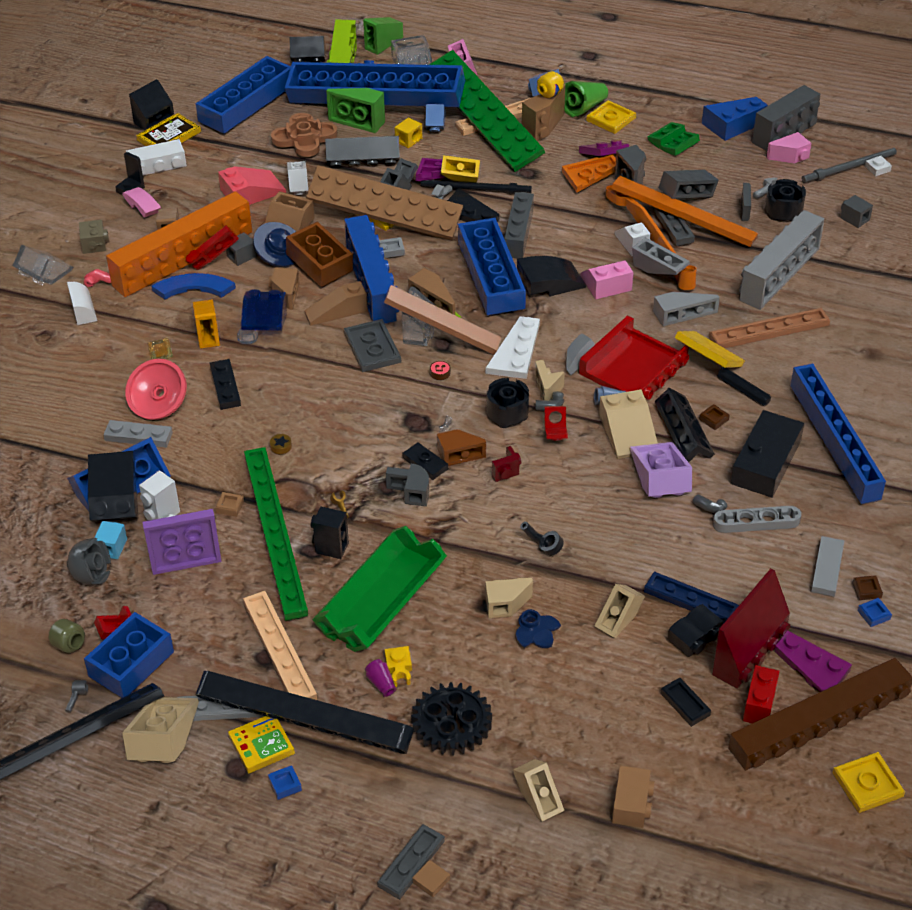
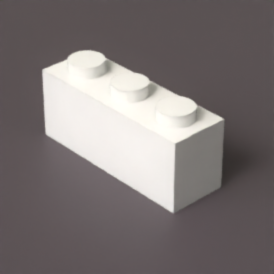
M179 139L126 150V152L140 158L143 176L187 166L185 152Z

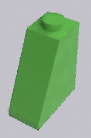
M391 17L365 18L363 20L365 49L378 55L403 38V23Z

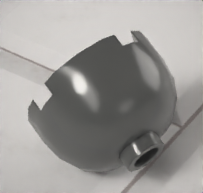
M98 538L82 540L76 543L69 552L67 568L72 577L81 584H102L109 577L110 571H106L107 564L111 563L109 550L103 541H97Z

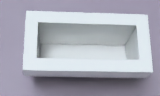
M67 282L77 325L97 321L88 288L78 282Z

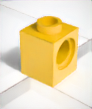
M409 117L394 127L395 136H399V144L408 149L423 139L422 123Z

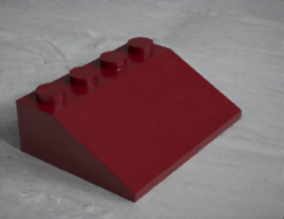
M769 569L719 629L712 675L736 689L743 682L747 683L755 665H762L768 651L772 652L775 649L779 637L784 636L790 628L788 623L790 611L775 570Z

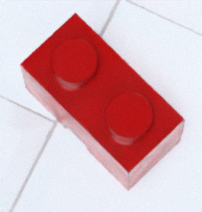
M755 665L745 705L743 722L755 723L771 715L780 673L779 670Z

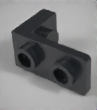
M129 152L124 153L128 177L115 186L116 192L121 195L123 192L137 187L145 188L141 160L138 156Z

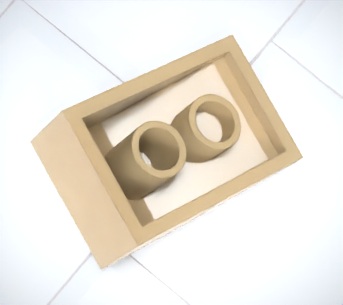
M642 390L600 396L599 416L617 459L632 457L631 446L658 444L649 407Z
M161 697L145 705L122 732L127 760H137L138 762H174L185 747L199 704L198 698Z

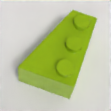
M335 19L332 46L327 63H354L357 53L356 20Z

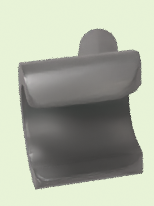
M86 680L73 681L72 695L65 709L67 713H71L78 695H87L88 685Z

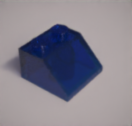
M257 289L246 291L243 298L241 330L282 331L287 316L286 292H280L279 290L260 292Z

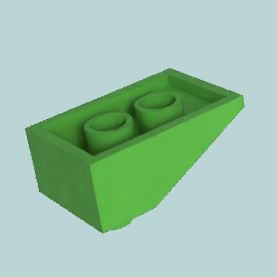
M370 88L326 90L329 121L376 133L385 123L384 92Z

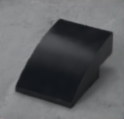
M531 256L517 259L518 273L531 295L547 292L550 297L586 288L585 282L569 260L553 256Z

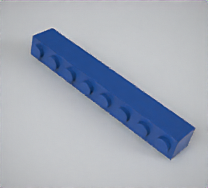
M814 364L793 367L790 386L859 502L864 504L882 500L886 480Z

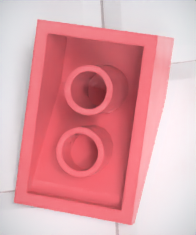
M234 166L218 172L222 193L227 196L236 191L249 201V205L274 197L279 191L286 193L284 186L270 170Z

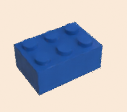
M134 612L84 658L88 677L121 698L129 695L174 652L171 634Z

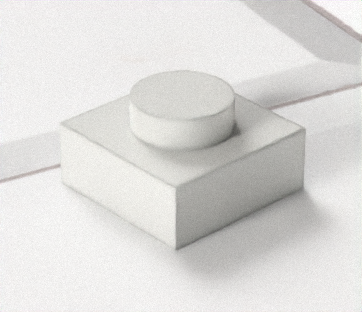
M882 156L866 160L865 167L875 176L891 171L892 165Z

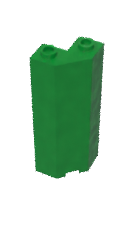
M407 526L394 529L312 620L327 638L333 641L337 638L347 643L346 648L354 652L367 649L447 555L442 550L440 544L434 539L420 543L413 531Z

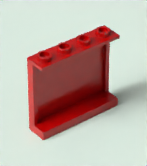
M627 315L580 358L579 374L601 386L620 391L642 390L645 399L650 400L653 394L659 388H662L665 382L670 377H673L681 366L687 364L689 360V347L685 345L679 351L634 329V318Z

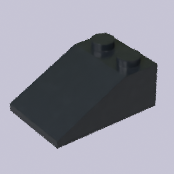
M134 451L88 454L90 521L139 518Z

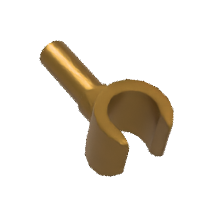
M340 490L339 495L341 499H337L333 492L330 496L331 502L338 505L341 511L347 512L343 501L346 497L345 492Z

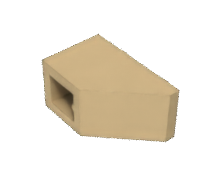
M517 578L485 581L488 617L513 616L532 597L533 579Z

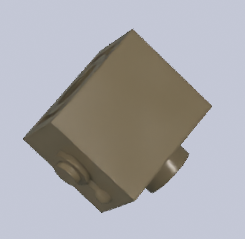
M102 220L79 222L83 254L106 251V241H109L108 230L103 227Z

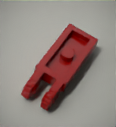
M226 225L196 250L190 251L186 255V262L192 264L193 268L200 270L201 267L213 261L239 240V237Z

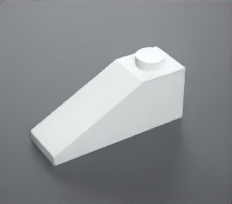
M287 162L290 192H294V195L305 194V191H308L306 162Z

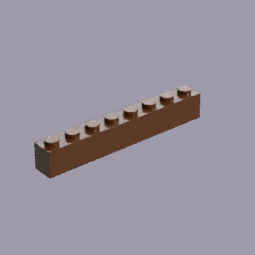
M893 658L731 733L728 749L745 771L752 767H760L765 761L773 757H781L792 748L802 747L809 740L816 737L821 738L837 727L842 728L856 718H863L877 708L882 709L898 698H905L911 692L912 676L896 658Z

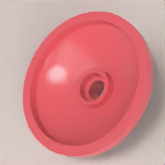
M152 359L146 361L132 372L127 381L125 396L128 406L136 415L147 420H159L168 417L180 407L185 398L187 389L186 378L182 370L169 360ZM164 391V394L159 397V394Z

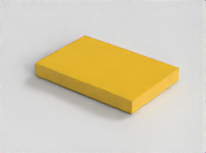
M678 331L675 336L676 340L724 368L742 367L745 362L744 359L696 331Z

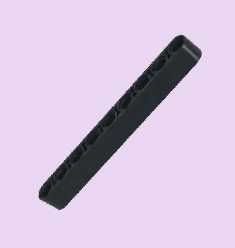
M203 671L195 694L197 697L210 702L273 719L277 718L279 721L400 754H407L414 732L413 727L403 723L211 671Z

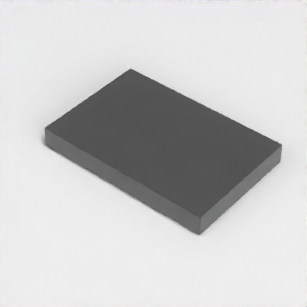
M383 319L344 328L345 337L362 372L401 363V356Z

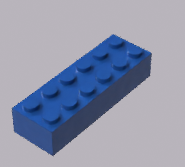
M269 56L264 57L195 103L198 122L223 134L285 92V85L291 66Z
M368 215L345 218L346 248L353 253V270L358 282L361 281L367 293V308L371 321L383 319L384 323L396 322V313H399V310L384 303L390 285L394 286L393 274L389 273L388 261L384 260L383 247H379L378 234L375 235L374 223L369 221Z
M496 218L459 223L458 243L486 315L525 309L526 290Z

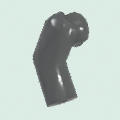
M555 391L552 395L553 398L549 401L536 400V411H545V406L563 405L564 394L560 391Z
M699 494L693 499L694 505L714 514L728 507L727 503L722 499H718L715 503Z

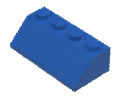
M151 437L123 450L134 451L137 493L140 492L139 485L159 470L168 477L171 476ZM87 468L67 479L79 501L89 511Z

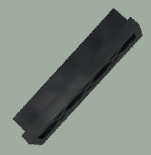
M668 388L654 402L677 449L688 463L698 453L711 458L715 453L686 396Z

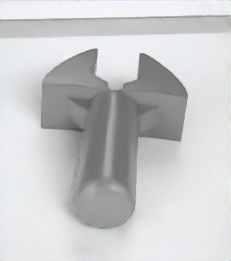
M777 178L764 179V187L755 191L753 197L758 199L767 194L768 186L771 183L772 185L775 184Z
M437 184L431 195H435V198L443 200V197L452 191V186L447 185L444 187Z

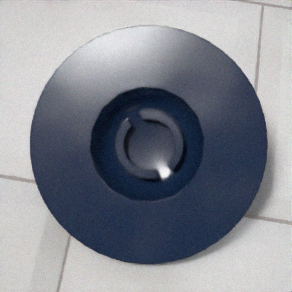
M265 223L256 230L253 236L254 249L261 259L273 266H292L296 263L286 254V237L296 231L283 223Z

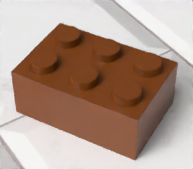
M318 221L286 237V254L319 286L322 287L352 272L353 253Z

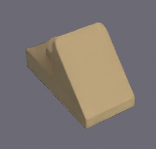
M544 360L535 361V378L542 399L549 401L553 398V392L563 389L565 373H551L550 368H546Z

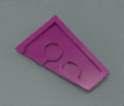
M787 631L775 646V653L794 671H799L806 678V682L811 687L815 686L820 692L841 683L851 671L852 664L790 631Z

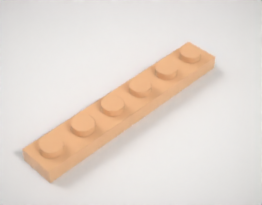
M266 591L243 598L244 606L286 692L317 700V693Z

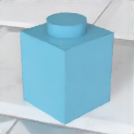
M102 521L94 538H98L97 541L105 543L112 559H119L127 541L125 526L117 522Z

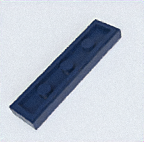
M655 571L644 587V593L689 611L703 604L723 620V624L739 606L736 603Z

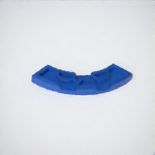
M203 273L177 275L151 286L152 291L163 299L188 292V289H200L201 292L212 293L222 298L236 289L235 283L231 280Z

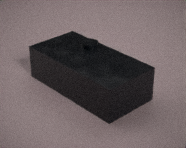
M763 410L733 465L731 484L773 498L801 443L804 423Z

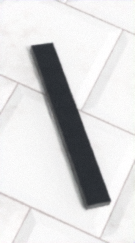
M151 683L0 759V779L164 696L162 689Z

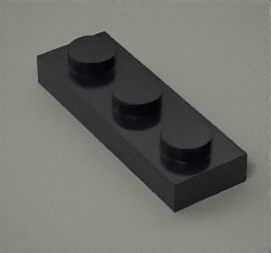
M230 359L209 362L220 410L241 406Z

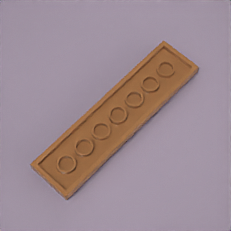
M319 165L306 196V199L313 200V203L360 216L368 215V218L451 241L453 240L463 210V205Z

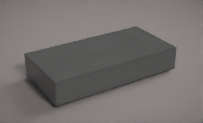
M743 183L741 196L742 221L750 219V183Z

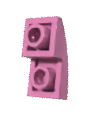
M140 187L128 190L122 194L132 208L137 207L144 218L158 213V210L161 209L155 199Z

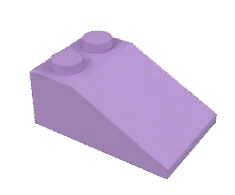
M673 442L630 447L642 488L649 497L659 498L667 494L683 495L685 492H692V466Z

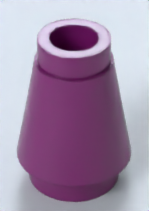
M377 659L366 666V677L384 697H388L396 691L397 688L387 663Z

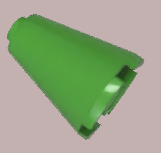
M570 81L565 83L564 111L572 117L581 116L607 99V86L604 83Z

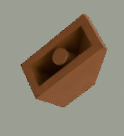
M456 429L437 434V450L441 459L447 462L448 466L486 458V440Z

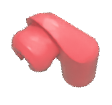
M95 269L84 277V285L87 287H92L99 281L111 284L110 274L100 269Z

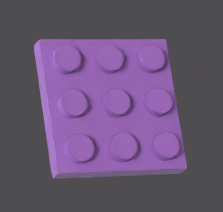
M213 509L143 522L153 575L222 562Z

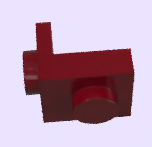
M511 446L506 447V457L492 461V478L495 482L519 475V465L522 464L521 457L518 452L515 453Z

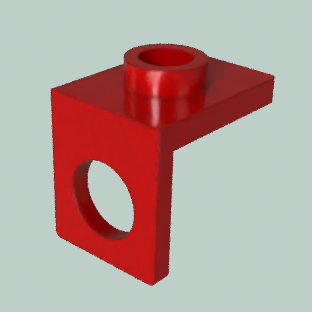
M545 406L546 439L558 441L568 438L566 406ZM554 411H558L562 415L561 420L557 423H553L549 419V415Z

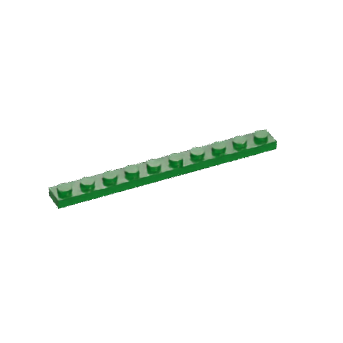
M266 447L244 451L245 460L285 621L308 616V609Z

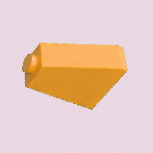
M213 299L193 302L200 349L220 346Z

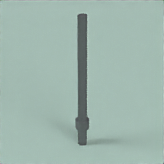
M891 148L826 169L820 168L814 170L813 173L802 176L801 179L803 183L812 180L819 181L824 179L825 176L864 165L866 160L878 156L886 158L896 155L897 151L895 148Z

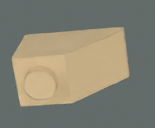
M615 584L595 627L616 638L636 616L645 596L627 585Z
M534 759L513 769L521 794L540 821H544L564 811L546 762Z

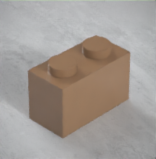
M620 765L613 810V824L644 828L645 818L650 819L652 803L647 802L648 796L653 797L655 781L650 780L651 770Z

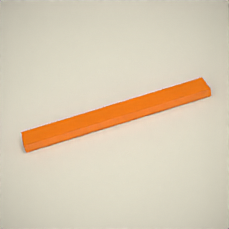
M619 176L612 185V190L748 247H751L757 239V232L680 200L672 199L668 195L625 177Z

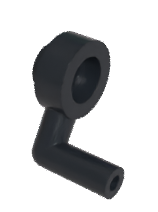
M523 522L520 526L533 541L539 543L540 548L547 555L557 554L564 545L563 538L555 531H549L542 535L528 522Z

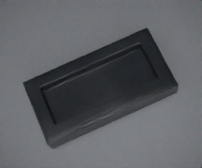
M681 678L661 688L660 694L691 727L711 716V709Z

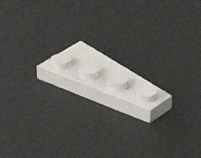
M519 317L487 365L486 374L527 379L540 319Z

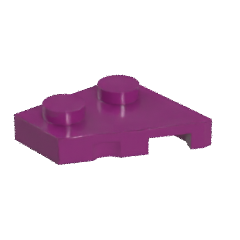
M611 140V143L599 142L593 145L579 146V153L604 156L615 154L617 150L629 147V144L622 143V140Z
M422 158L416 172V181L445 178L441 174L442 159Z

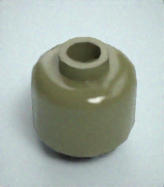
M60 619L51 626L48 638L54 648L65 653H73L83 645L85 632L81 625L68 619Z

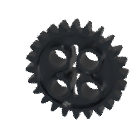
M450 682L448 688H445L440 683L439 690L430 687V694L422 692V699H416V706L412 707L411 724L414 732H416L417 740L423 739L424 747L431 744V751L434 752L437 748H441L442 755L446 750H450L451 755H454L455 750L459 749L462 754H465V747L473 751L474 742L482 745V737L488 738V730L492 729L491 705L487 704L486 697L480 698L479 690L472 693V686L463 689L462 683H459L456 688Z

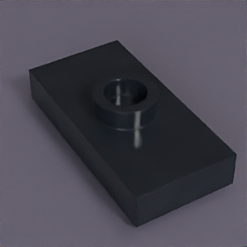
M419 442L402 453L404 460L410 464H417L423 467L432 480L449 469L447 462Z

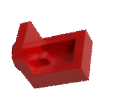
M122 606L119 615L96 616L94 624L101 639H106L132 615L128 606Z

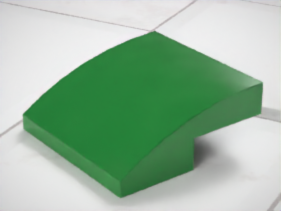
M670 122L647 136V139L654 146L675 156L700 141L699 134L686 132L685 125Z

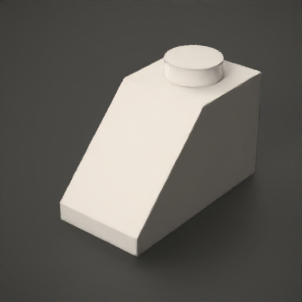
M642 222L615 231V236L631 256H633L632 247L645 237L650 239L651 234Z

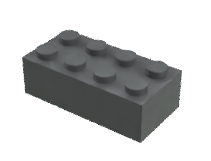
M803 85L758 111L755 117L752 143L768 151L769 142L797 132L802 133L811 126H814L817 122L821 94Z

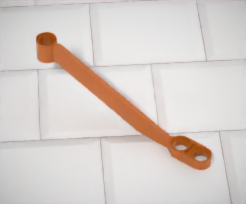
M612 185L606 187V198L616 205L626 206L636 222H642L651 233V241L676 253L641 204L627 195L612 190ZM688 265L677 275H674L680 289L692 290L696 287L697 268L695 266Z

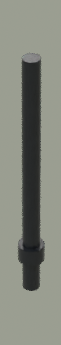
M421 181V187L435 188L438 184L444 187L450 185L452 189L509 192V194H515V192L532 193V186L517 185V183Z

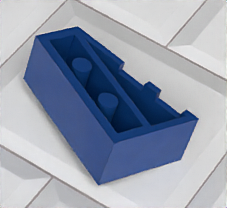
M758 97L706 105L703 107L702 124L726 141L753 129L756 113L768 105Z

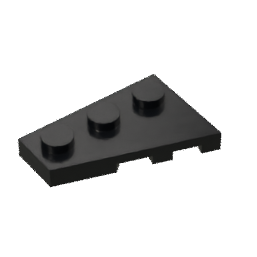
M460 188L447 200L463 205L459 219L461 221L471 222L496 218L498 222L500 219L499 213Z

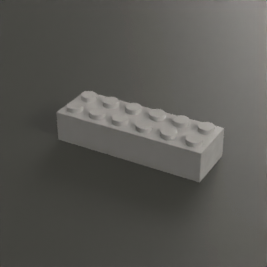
M806 210L795 216L793 221L786 225L783 231L776 235L773 241L766 245L763 251L756 255L748 266L746 265L741 273L743 279L739 288V292H741L740 301L761 310L819 250L825 218Z

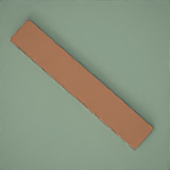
M390 285L384 300L385 304L493 355L497 352L501 339L500 336Z
M822 308L711 331L709 332V338L721 347L729 348L829 326L830 319Z

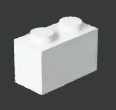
M160 470L139 485L140 499L144 507L143 514L148 521L166 518L169 514L177 515L180 512L175 481Z

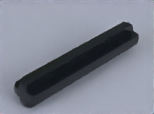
M722 367L719 369L717 376L763 406L770 403L771 395L728 368Z

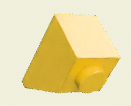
M443 155L441 174L453 181L477 183L480 160Z

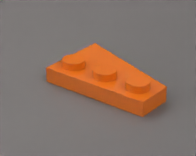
M613 154L564 165L562 166V173L577 193L615 172L616 158Z

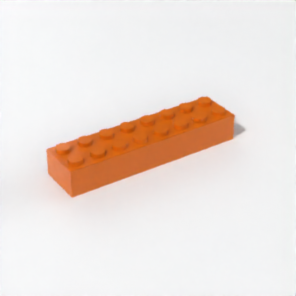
M235 191L106 255L112 287L121 295L127 297L189 265L186 262V255L190 251L196 250L226 225L237 235L252 233L249 201Z

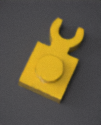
M409 646L385 649L386 663L392 674L395 687H398L397 680L400 678H404L407 685H410L411 675L409 671H412Z

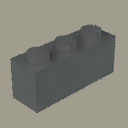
M706 170L664 171L658 188L672 199L713 197L719 180Z

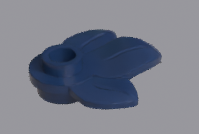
M525 610L519 617L520 627L516 631V639L522 647H527L534 643L540 648H550L554 640L551 631L559 629L561 624L553 616H540L535 610Z

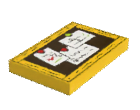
M176 113L141 132L136 137L137 141L145 146L178 139L183 143L199 134L201 127L181 114Z

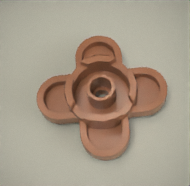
M296 113L289 118V123H286V127L277 128L272 131L271 140L273 145L277 147L294 146L298 155L311 157L319 153V143L325 142V139L337 137V126L330 122H321L319 119L313 120V117L307 113Z

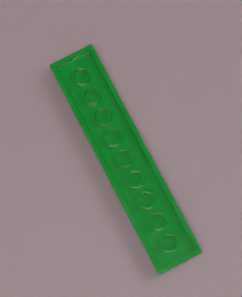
M454 50L429 64L462 65L465 84L460 106L457 108L514 172L545 154V150Z

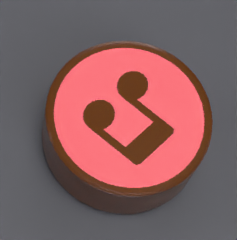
M436 361L430 365V376L433 379L445 380L451 374V367L445 361Z

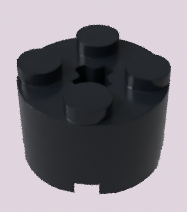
M790 179L776 180V183L773 185L771 183L768 186L765 205L769 218L771 220L793 221L794 217L798 216L804 209L805 187L803 185L800 187L797 185V181Z
M509 378L493 381L489 385L486 394V413L489 419L497 423L500 428H508L511 425L527 420L529 413V389L527 385L517 379L516 382L509 381Z

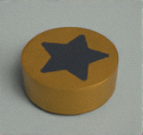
M277 434L270 439V449L275 454H285L292 448L291 438L286 434Z

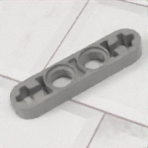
M794 506L721 510L714 515L713 527L721 533L796 528L801 521V511ZM770 516L774 518V520L766 521L762 517ZM747 517L750 518L752 521L749 523L742 522L740 519Z

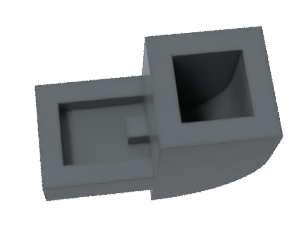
M400 158L394 170L386 169L380 182L410 190L412 187L410 182L418 166L415 163Z
M412 463L410 469L387 467V489L403 490L405 504L427 507L429 500V475L423 467Z

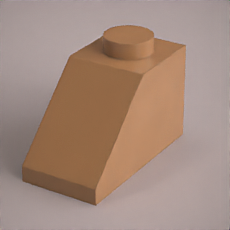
M274 268L273 275L269 276V287H272L273 296L288 309L293 310L300 284L298 269Z

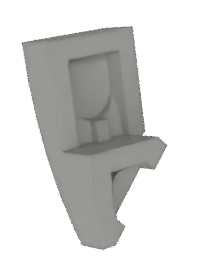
M582 333L567 349L566 370L569 375H572L579 369L580 358L595 345L591 338Z

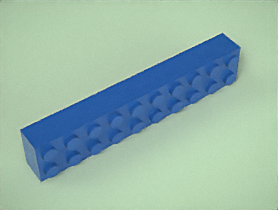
M292 62L285 91L290 103L327 104V89L370 88L384 92V105L426 106V104H444L445 107H459L465 84V76L462 65Z

